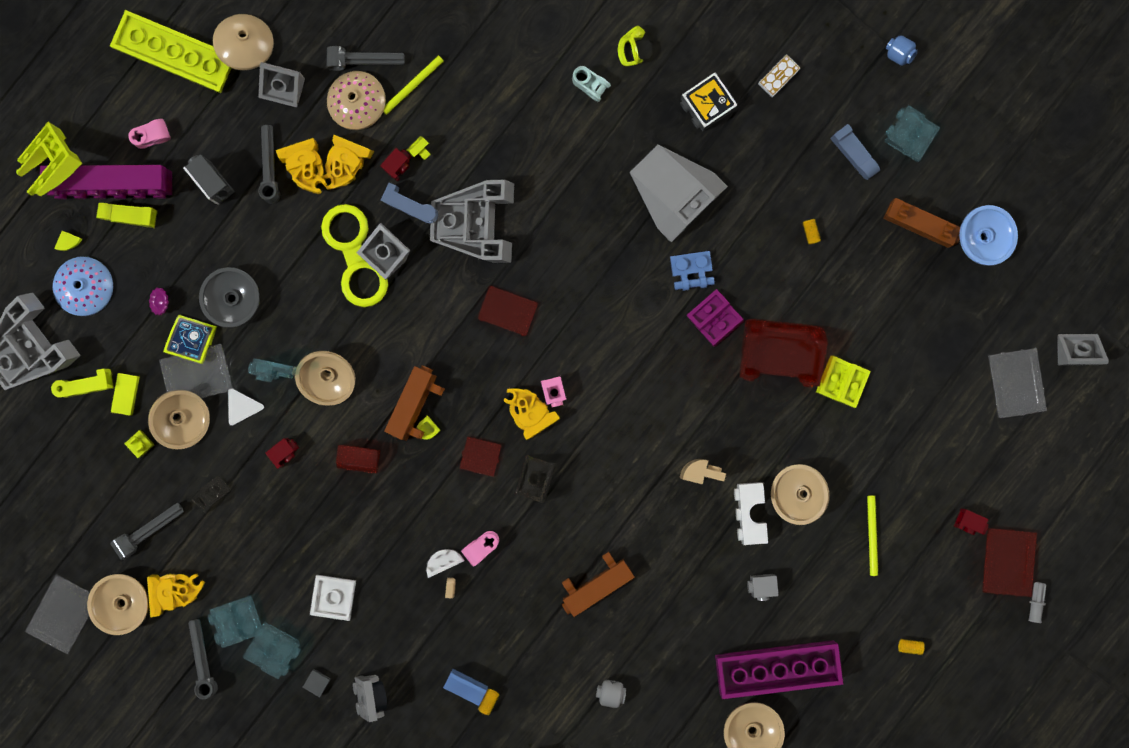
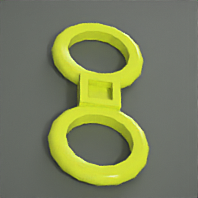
M348 204L337 205L330 209L323 218L321 225L322 236L332 248L343 251L348 268L343 273L341 287L346 299L356 306H373L385 296L388 288V279L385 280L356 253L367 237L369 229L367 218L355 206ZM340 213L353 214L360 223L358 236L348 243L337 242L330 234L331 221ZM363 268L372 269L377 273L380 280L377 293L367 299L357 298L353 295L349 285L353 273Z

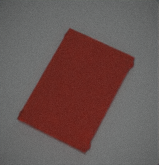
M489 286L478 319L526 336L538 303L497 289L494 286Z

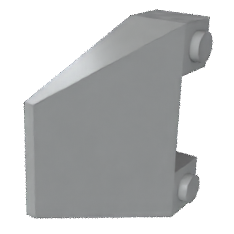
M486 180L431 201V206L438 211V219L431 223L430 241L492 263H511L512 243L505 240H494L495 204L514 203V183L507 180Z
M34 293L17 296L5 308L0 318V385L4 390L67 368L81 356L69 340L51 345L34 323L33 319L45 309Z

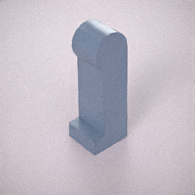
M847 124L830 139L856 170L868 180L878 173L880 168L854 135L853 129Z
M388 183L381 198L382 202L425 223H434L438 219V211L433 206L428 204L421 205L399 194L400 188L392 183Z

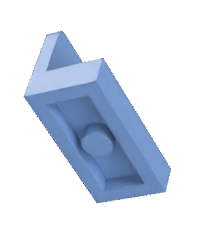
M452 669L443 688L479 706L487 692L488 686Z

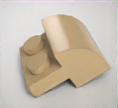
M695 459L683 467L680 478L703 484L704 476L724 481L726 473L721 472L722 468L708 465L707 468L708 460Z

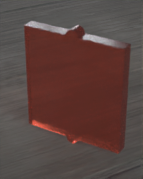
M467 437L465 449L462 451L463 457L460 469L494 477L496 465L499 462L498 456L501 445Z

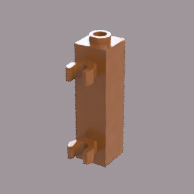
M897 198L890 202L883 218L947 248L954 244L956 245L960 240L959 226Z
M423 365L421 368L414 366L384 432L404 441H407L410 435L422 439L425 432L415 428L414 425L429 392L431 391L442 396L445 388L434 384L437 376L431 374L432 369Z
M607 552L602 557L609 568L577 589H575L569 578L564 580L562 584L569 593L563 597L564 603L562 606L568 615L571 613L575 617L635 578L625 561L622 559L616 563L611 554Z

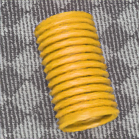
M816 220L804 221L803 225L808 244L820 242L821 239L819 238Z
M900 639L898 649L899 652L923 655L924 642Z
M487 689L478 710L485 715H490L496 703L495 701L499 697V693L492 689Z

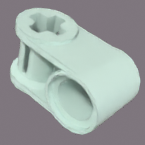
M580 66L574 70L573 84L584 91L589 97L600 102L601 95L606 88L611 86L610 83L587 67ZM578 73H584L587 79L585 81H579L576 78V75Z

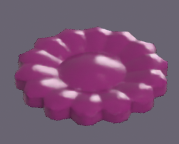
M156 288L150 294L149 307L155 315H162L168 308V295H166V291H163L162 288Z

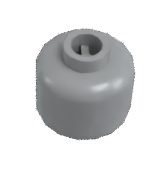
M604 680L602 686L598 685L596 697L600 698L599 702L602 706L618 708L620 704H624L626 688H623L621 682Z

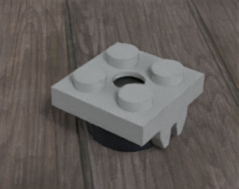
M376 675L355 677L353 691L358 697V703H356L357 714L368 722L377 721V718L384 716L383 710L387 708L384 685Z

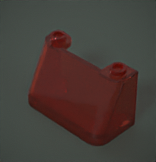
M756 319L746 320L740 378L753 381L762 373L798 377L799 381L806 387L820 386L828 345L825 330L812 325Z

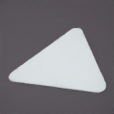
M234 389L228 390L230 425H234L264 408L261 403Z

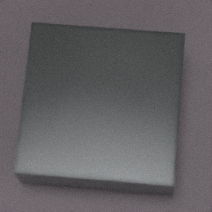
M313 669L302 688L321 697L330 678Z

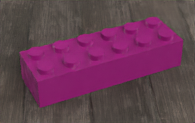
M162 165L79 166L65 181L47 192V196H54V199H67V196H74L75 199H87V196H94L95 199H106V196H114L115 199H126V196H134L136 199H146V196L165 199L166 195H172V171ZM40 166V175L47 166Z
M834 640L715 655L719 692L722 699L843 685L838 643Z

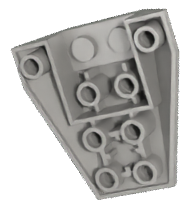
M657 145L630 171L631 177L657 229L670 242L682 233L728 187L714 172L660 145Z

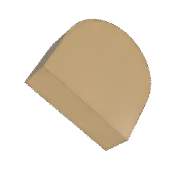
M447 578L445 598L455 597V578Z

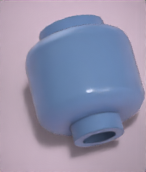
M902 35L896 39L892 38L886 46L888 58L901 66L906 63L910 64L917 54L916 44Z

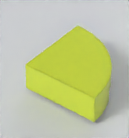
M62 231L54 249L59 251L70 250L78 246L82 239Z

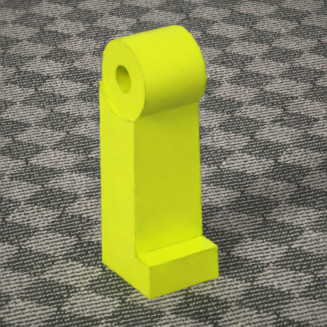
M98 203L96 218L116 223L155 228L157 210L151 207Z
M99 369L96 370L97 376L74 381L57 380L52 384V394L56 397H72L113 389L111 370Z

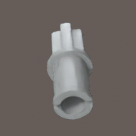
M1034 583L1032 600L1029 601L1031 608L1028 621L1042 623L1043 606L1046 605L1044 603L1046 584Z

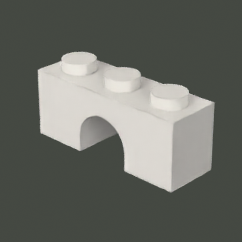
M763 483L737 484V489H734L735 501H738L739 508L736 509V520H740V528L737 529L738 541L741 540L743 545L768 543L767 523L753 522L750 518V509L755 504L765 503Z

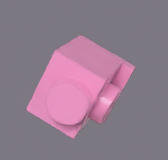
M561 377L541 381L547 405L551 404L552 407L563 405L566 397ZM557 389L558 395L555 397L551 396L550 391Z

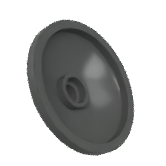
M231 267L221 268L211 273L204 280L199 292V303L202 312L211 322L222 327L230 328L245 324L254 316L260 302L259 289L254 279L248 273ZM232 295L236 297L234 302L230 301V296Z

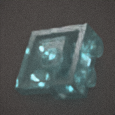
M908 105L905 109L901 108L895 118L898 120L895 125L891 124L885 133L887 138L884 142L919 162L940 127L924 118V114Z
M254 358L253 362L249 364L248 374L256 375V380L272 382V379H278L279 376L293 378L297 367Z
M251 595L210 609L208 620L211 626L215 625L217 633H214V638L218 645L221 644L222 648L263 634Z
M264 622L244 653L243 658L261 667V670L279 679L281 675L285 676L290 668L288 663L291 658L296 659L301 650L299 648L300 643L299 640Z

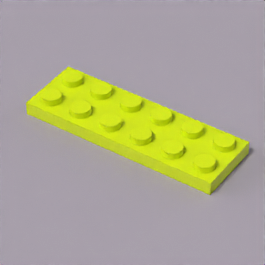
M125 10L110 44V47L219 93L222 92L231 71V67L225 65L217 57L213 46Z

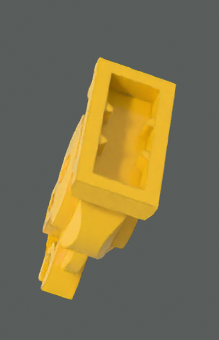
M333 135L332 141L334 146L330 149L325 164L327 174L322 177L325 181L328 178L331 179V184L325 186L326 189H336L350 184L356 179L357 171L362 169L364 158L371 159L374 151Z
M314 138L276 150L278 158L282 163H286V169L291 173L292 180L298 187L312 193L321 194V189L316 188L317 184L322 183L326 186L327 183L322 178L324 169L322 159L317 152L319 150L318 144Z
M507 389V393H512L514 397L512 400L504 398V402L510 404V413L516 425L524 430L523 435L526 440H529L560 419L556 412L549 413L546 404L540 401L537 395L530 390ZM515 406L518 407L519 414L515 412Z
M166 574L162 577L159 575L148 576L150 617L160 616L164 610L170 611L179 606L185 607L192 603L202 590L205 582L202 580L199 585H196L194 578L198 577L197 574L192 575L190 578L184 574Z

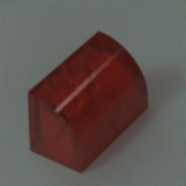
M338 445L337 468L377 474L380 450Z

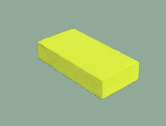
M118 373L111 412L133 416L139 376Z

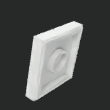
M316 575L310 615L350 621L356 580Z

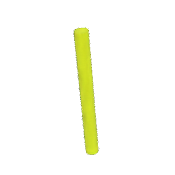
M438 55L385 105L383 112L387 115L443 63V59Z
M874 495L867 496L870 576H878L876 500Z

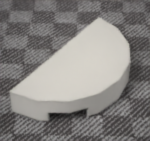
M450 549L436 552L428 561L426 570L428 578L465 561L458 552Z

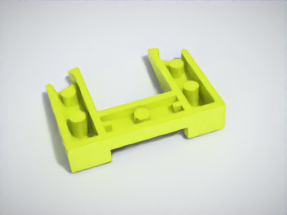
M47 122L17 159L18 162L23 163L16 170L17 175L21 177L42 163L47 157L51 161L27 190V193L32 196L35 194L42 196L71 176L82 164L77 154L70 151L65 143L66 137L62 130L50 122Z

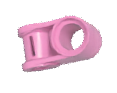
M164 119L153 120L145 125L133 128L129 132L130 142L140 149L161 144L171 139ZM139 135H142L143 137H141V141H137L139 139Z
M487 531L478 539L468 544L461 552L474 567L495 550L499 543V536L493 531ZM486 537H488L489 539H494L493 545L490 543H485L487 540Z

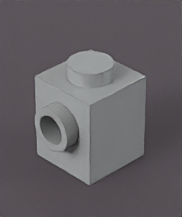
M775 574L750 576L751 581H747L748 593H752V596L757 598V601L769 600V597L778 596L777 576Z

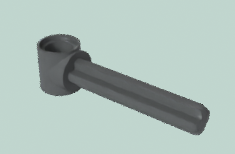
M340 46L327 47V69L333 71L344 70L346 64L403 65L405 63L404 53H349Z
M263 125L261 127L263 182L260 183L258 192L260 197L267 203L274 204L279 201L281 193L278 188V182H275L273 126ZM274 189L273 195L266 197L267 190Z
M179 503L174 504L133 534H123L114 539L110 545L121 560L128 558L137 551V545L181 515L184 512L183 507Z
M196 619L188 623L198 675L194 691L199 699H207L216 694L218 685L214 681V677H210L201 621ZM204 684L210 687L209 694L204 693L202 689Z

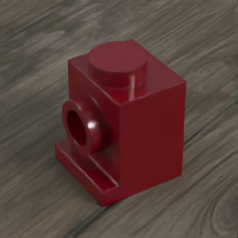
M395 148L380 166L398 182L400 180L398 175L405 173L409 168L408 163L411 156L404 149L399 151Z
M284 438L265 454L276 468L279 469L284 466L283 461L288 463L295 457L294 453L299 446L293 439Z
M961 508L953 527L963 529V531L975 535L976 532L984 535L988 529L987 522L989 519Z

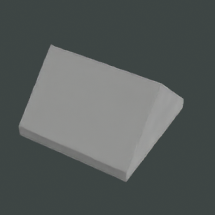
M261 62L259 98L297 107L305 78L298 71Z
M380 223L356 253L386 280L406 262L410 250Z
M1058 334V365L1108 364L1109 360L1098 334Z

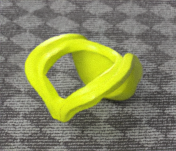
M640 26L632 28L619 41L618 56L624 66H632L643 62V59L638 57V49L635 41L642 39L645 34L644 29ZM628 42L631 44L634 61L627 62L624 53V45Z

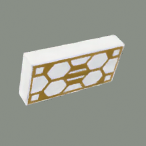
M786 54L758 84L773 97L800 70V67Z

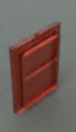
M988 528L982 592L1032 596L1037 533Z

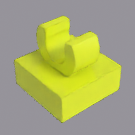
M421 136L406 149L411 156L415 157L419 154L424 160L431 155L424 148L429 143Z
M139 430L124 443L137 458H141L154 446V443L142 430Z

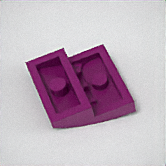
M717 289L687 314V317L713 347L718 345L744 322V319L731 307L730 303Z

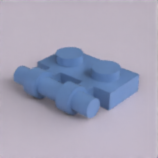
M710 251L670 256L672 276H681V281L674 282L675 290L683 289L685 291L692 287L700 286V288H707V285H714V277L706 278L705 272L713 271ZM698 273L699 279L688 280L687 275Z

